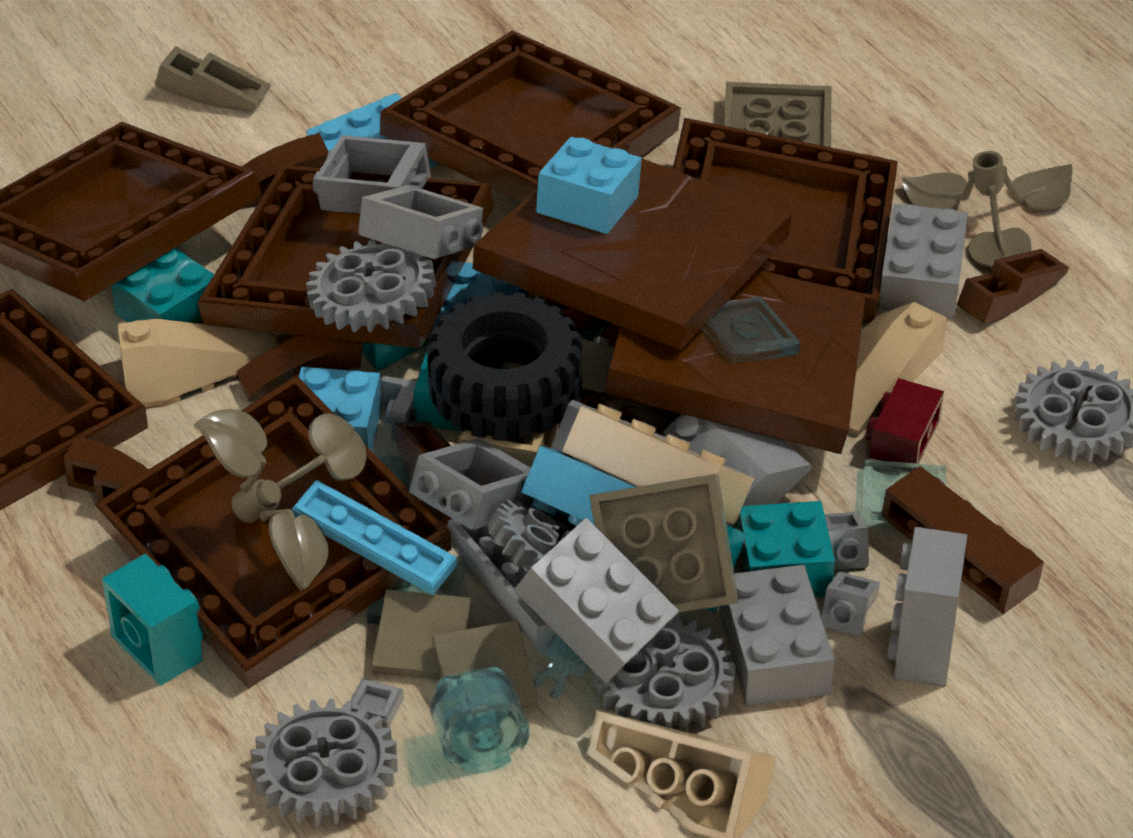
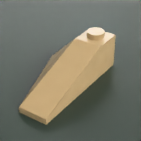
M912 302L878 315L861 331L848 433L859 437L868 427L871 418H877L880 415L879 407L885 392L891 393L898 378L913 382L943 352L947 317Z
M164 319L118 323L125 387L145 408L168 406L181 401L180 395L198 388L204 393L214 389V383L228 377L237 379V370L278 345L277 334L272 332Z
M603 711L596 712L587 755L625 783L632 784L650 798L649 801L658 808L667 810L681 821L680 824L689 831L709 838H740L767 799L776 755Z

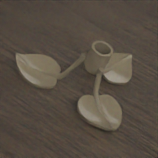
M984 151L978 153L973 158V171L968 172V182L961 175L955 173H934L920 177L903 176L902 181L905 195L910 204L920 207L953 209L957 211L959 200L965 201L969 199L974 183L976 189L982 195L989 196L994 232H983L973 237L969 242L968 250L969 256L974 263L992 269L994 261L997 259L1031 251L1030 237L1023 229L1009 228L1001 231L996 194L1001 191L1004 183L1016 203L1024 201L1025 205L1032 210H1050L1063 205L1068 200L1071 193L1073 168L1072 164L1047 168L1024 174L1011 181L1007 174V167L1003 165L1002 156L994 151Z
M235 409L218 410L204 416L194 426L206 438L216 458L234 476L240 478L248 477L247 481L240 485L241 491L237 492L232 498L234 513L241 521L246 523H253L258 519L266 522L270 519L269 535L272 545L293 582L300 591L304 590L326 564L329 552L328 543L323 531L312 518L306 515H300L295 518L293 511L290 509L274 510L279 505L281 489L324 462L329 473L336 480L346 481L354 478L363 470L366 462V448L362 438L355 432L354 427L343 418L330 413L322 414L316 417L309 426L310 443L320 456L277 483L265 479L256 481L266 464V459L261 453L267 446L266 434L259 423L251 415Z

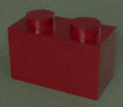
M898 378L891 393L885 392L882 397L879 417H872L866 432V440L871 441L869 458L910 470L916 469L940 422L944 391Z

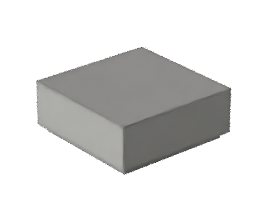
M362 678L351 699L352 712L356 713L361 708L367 707L369 719L380 716L382 718V728L390 727L404 699L403 689Z

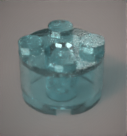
M491 667L488 669L470 670L458 675L444 676L436 684L437 692L430 705V717L446 760L451 764L452 761L459 764L463 771L484 773L499 769L511 761L509 755L519 746L521 751L523 750L530 736L529 722L513 683L506 677L502 669Z

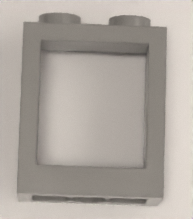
M341 135L335 147L329 151L327 160L322 168L316 172L313 179V190L315 194H318L320 209L360 214L362 197L405 185L422 189L431 174L426 144ZM353 172L391 176L387 183L349 179Z
M405 185L362 197L358 235L436 259L474 247V244L481 238L483 233V208L414 186Z
M480 438L419 455L408 491L471 530L488 525L500 503L505 504L507 500L515 503L516 500H519L527 506L529 502L533 503L534 501L533 497L521 493L531 467ZM443 497L446 498V505L442 501Z

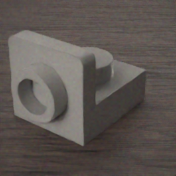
M383 376L380 381L382 409L386 410V423L391 424V440L396 441L393 433L394 423L415 422L414 388L416 382Z
M860 512L825 514L835 559L834 570L868 567V527Z
M839 571L826 590L821 616L824 628L860 636L864 630L867 611L877 598L880 582Z

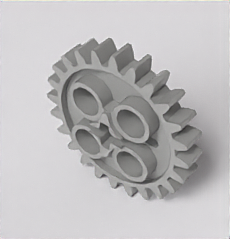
M370 239L366 246H362L358 241H355L354 248L350 250L341 246L339 247L340 254L338 256L330 253L326 254L327 263L317 262V271L309 272L310 281L306 282L310 308L314 309L316 318L323 317L326 325L336 321L338 330L349 324L351 325L352 332H356L361 326H367L368 332H372L376 324H381L383 328L389 329V321L392 320L403 324V315L417 316L416 307L428 306L427 298L434 296L433 287H436L432 260H428L426 256L389 244H376L373 239Z
M1067 360L1066 367L1061 368L1054 361L1051 363L1050 371L1039 366L1037 368V375L1028 373L1025 383H1019L1018 393H1016L1014 402V420L1020 422V432H1028V442L1040 440L1039 450L1041 451L1047 450L1050 447L1054 448V457L1058 458L1063 452H1067L1071 461H1075L1078 454L1084 455L1088 462H1092L1093 454H1098L1102 459L1108 460L1110 450L1120 456L1124 446L1133 447V389H1129L1131 380L1123 379L1118 381L1117 370L1109 374L1103 373L1104 365L1102 364L1098 365L1095 369H1090L1088 361H1083L1081 367H1075L1071 360ZM1089 391L1087 401L1082 403V398ZM1077 417L1076 424L1074 425L1073 429L1070 430L1072 419H1075Z
M507 500L505 504H499L488 523L490 527L488 533L495 537L494 544L504 547L501 552L503 555L512 557L515 561L513 563L515 566L523 567L529 571L532 566L569 534L576 525H567L563 522L560 515L553 517L550 513L537 509L530 502L525 506L519 500H516L515 503Z
M676 616L671 624L668 623L607 684L593 671L596 697L604 698L603 709L605 711L615 709V715L630 717L631 719L671 729L672 726L678 725L683 732L687 733L689 731V722L693 721L703 728L705 727L706 715L717 719L719 717V706L728 707L729 695L734 693L735 664L732 663V651L724 650V639L712 640L711 628L698 632L697 621L695 620L687 626H682L680 616Z
M329 699L325 708H319L318 703L315 700H311L310 710L304 711L295 704L293 705V716L289 717L279 712L277 714L278 726L266 723L264 725L265 736H256V749L251 750V770L253 782H256L257 794L259 796L265 795L268 808L279 804L281 817H285L292 811H295L297 823H301L307 815H312L315 826L321 824L324 816H330L332 822L337 825L339 824L340 814L345 812L353 820L357 819V807L361 806L365 810L372 811V797L380 800L386 798L385 787H393L394 773L398 772L396 741L392 740L390 727L382 728V718L380 716L369 719L367 707L361 708L356 713L352 712V701H347L339 709L335 708L334 699Z

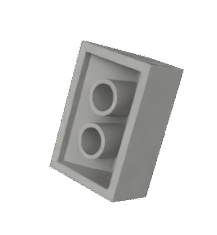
M682 414L663 431L665 436L670 434L691 443L689 450L701 454L703 449L726 459L724 465L753 477V483L743 506L776 504L813 469L811 464L782 439Z

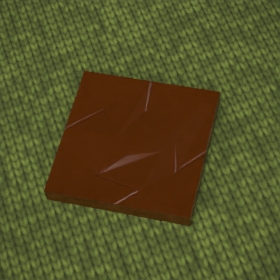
M512 30L381 110L379 134L391 140L425 143L429 159L460 174H465L474 181L488 183L491 185V189L521 203L538 188L539 172L570 137L593 140L640 157L678 131L681 107Z
M684 118L673 170L792 213L789 237L758 269L864 296L865 304L862 322L871 323L874 320L879 301L898 161Z
M120 122L0 189V263L14 270H19L31 278L85 302L169 252L175 246H179L261 197L256 173L245 167L125 122Z
M590 140L592 143H595V144H598V145H602V146H605V147H608V148H612V147H610V146H607V145L601 144V143H599V142ZM642 158L638 197L608 234L536 213L537 188L474 244L473 269L681 350L789 237L792 213L698 178H691L687 174Z
M281 165L198 300L203 324L421 348L473 247L436 259L427 257L428 260H432L436 287H433L434 296L427 298V307H416L417 316L403 315V324L395 320L389 321V329L383 328L381 324H376L372 332H368L367 326H361L356 332H352L351 325L349 324L338 330L336 321L326 325L323 317L316 318L314 309L310 308L306 282L310 281L309 272L317 271V262L327 263L326 254L330 253L338 256L340 254L339 247L343 246L348 250L353 249L355 241H358L362 246H366L370 238L358 235L360 214L320 209L318 194H315L313 190V179L316 172L320 171L321 168ZM353 172L349 179L387 183L391 176ZM428 178L422 188L423 190L482 207L483 227L494 207L491 185L488 183Z
M758 269L681 350L619 327L603 393L841 454L850 426L865 297Z
M12 288L0 294V510L42 488L47 483L65 475L66 470L63 457L77 436L91 439L113 448L148 428L145 406Z
M297 375L241 410L251 415L259 423L267 437V446L261 453L266 459V464L256 481L265 479L277 483L320 456L310 443L309 426L316 417L322 414L334 413ZM202 435L103 498L94 506L98 523L132 561L146 554L158 566H165L172 575L174 582L182 590L188 589L193 593L200 608L199 612H197V618L204 641L249 689L347 622L351 617H354L385 595L386 589L393 590L406 580L325 536L329 549L326 564L311 584L300 591L287 573L272 545L269 535L270 519L266 522L258 519L253 523H246L241 521L233 511L232 498L237 492L241 491L240 485L247 481L248 477L240 478L234 476L224 468L214 455L206 438ZM366 445L365 466L357 476L346 481L336 480L331 476L324 462L282 488L279 505L274 509L292 510L312 484L318 480L446 552L451 550V531L416 496L408 492L409 489Z

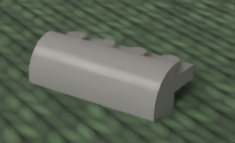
M454 519L448 520L447 528L451 531V547L513 621L518 620L520 630L535 648L547 657L563 656L566 643L513 590L526 575L528 569L515 566L513 564L515 561L512 557L501 553L504 547L494 544L495 537L488 533L490 530L488 525L471 530Z

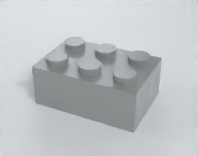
M893 203L878 310L891 311L915 302L947 318L955 319L968 212Z
M587 518L532 566L513 589L606 684L679 612Z
M915 527L912 544L903 543L900 569L908 571L907 574H898L895 601L903 603H896L894 606L891 631H897L899 635L891 634L888 660L896 661L894 679L946 687L967 534Z
M798 565L735 573L739 603L719 606L718 610L729 649L732 651V660L735 664L745 705L831 695L834 657L805 566Z

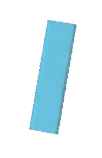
M318 480L312 484L292 508L295 518L300 515L312 518L325 536L432 596L457 566V557Z

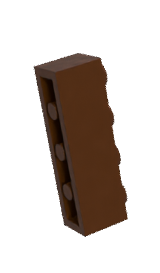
M917 467L886 489L881 517L909 540L913 541L915 527L967 534L961 581L1002 614L1008 612L1038 589L1044 561L923 467Z

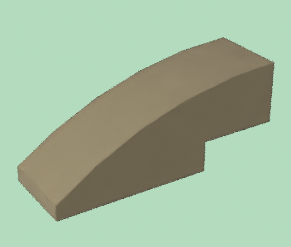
M175 46L160 64L154 85L199 103L232 109H255L270 89L271 84L210 52L202 60Z

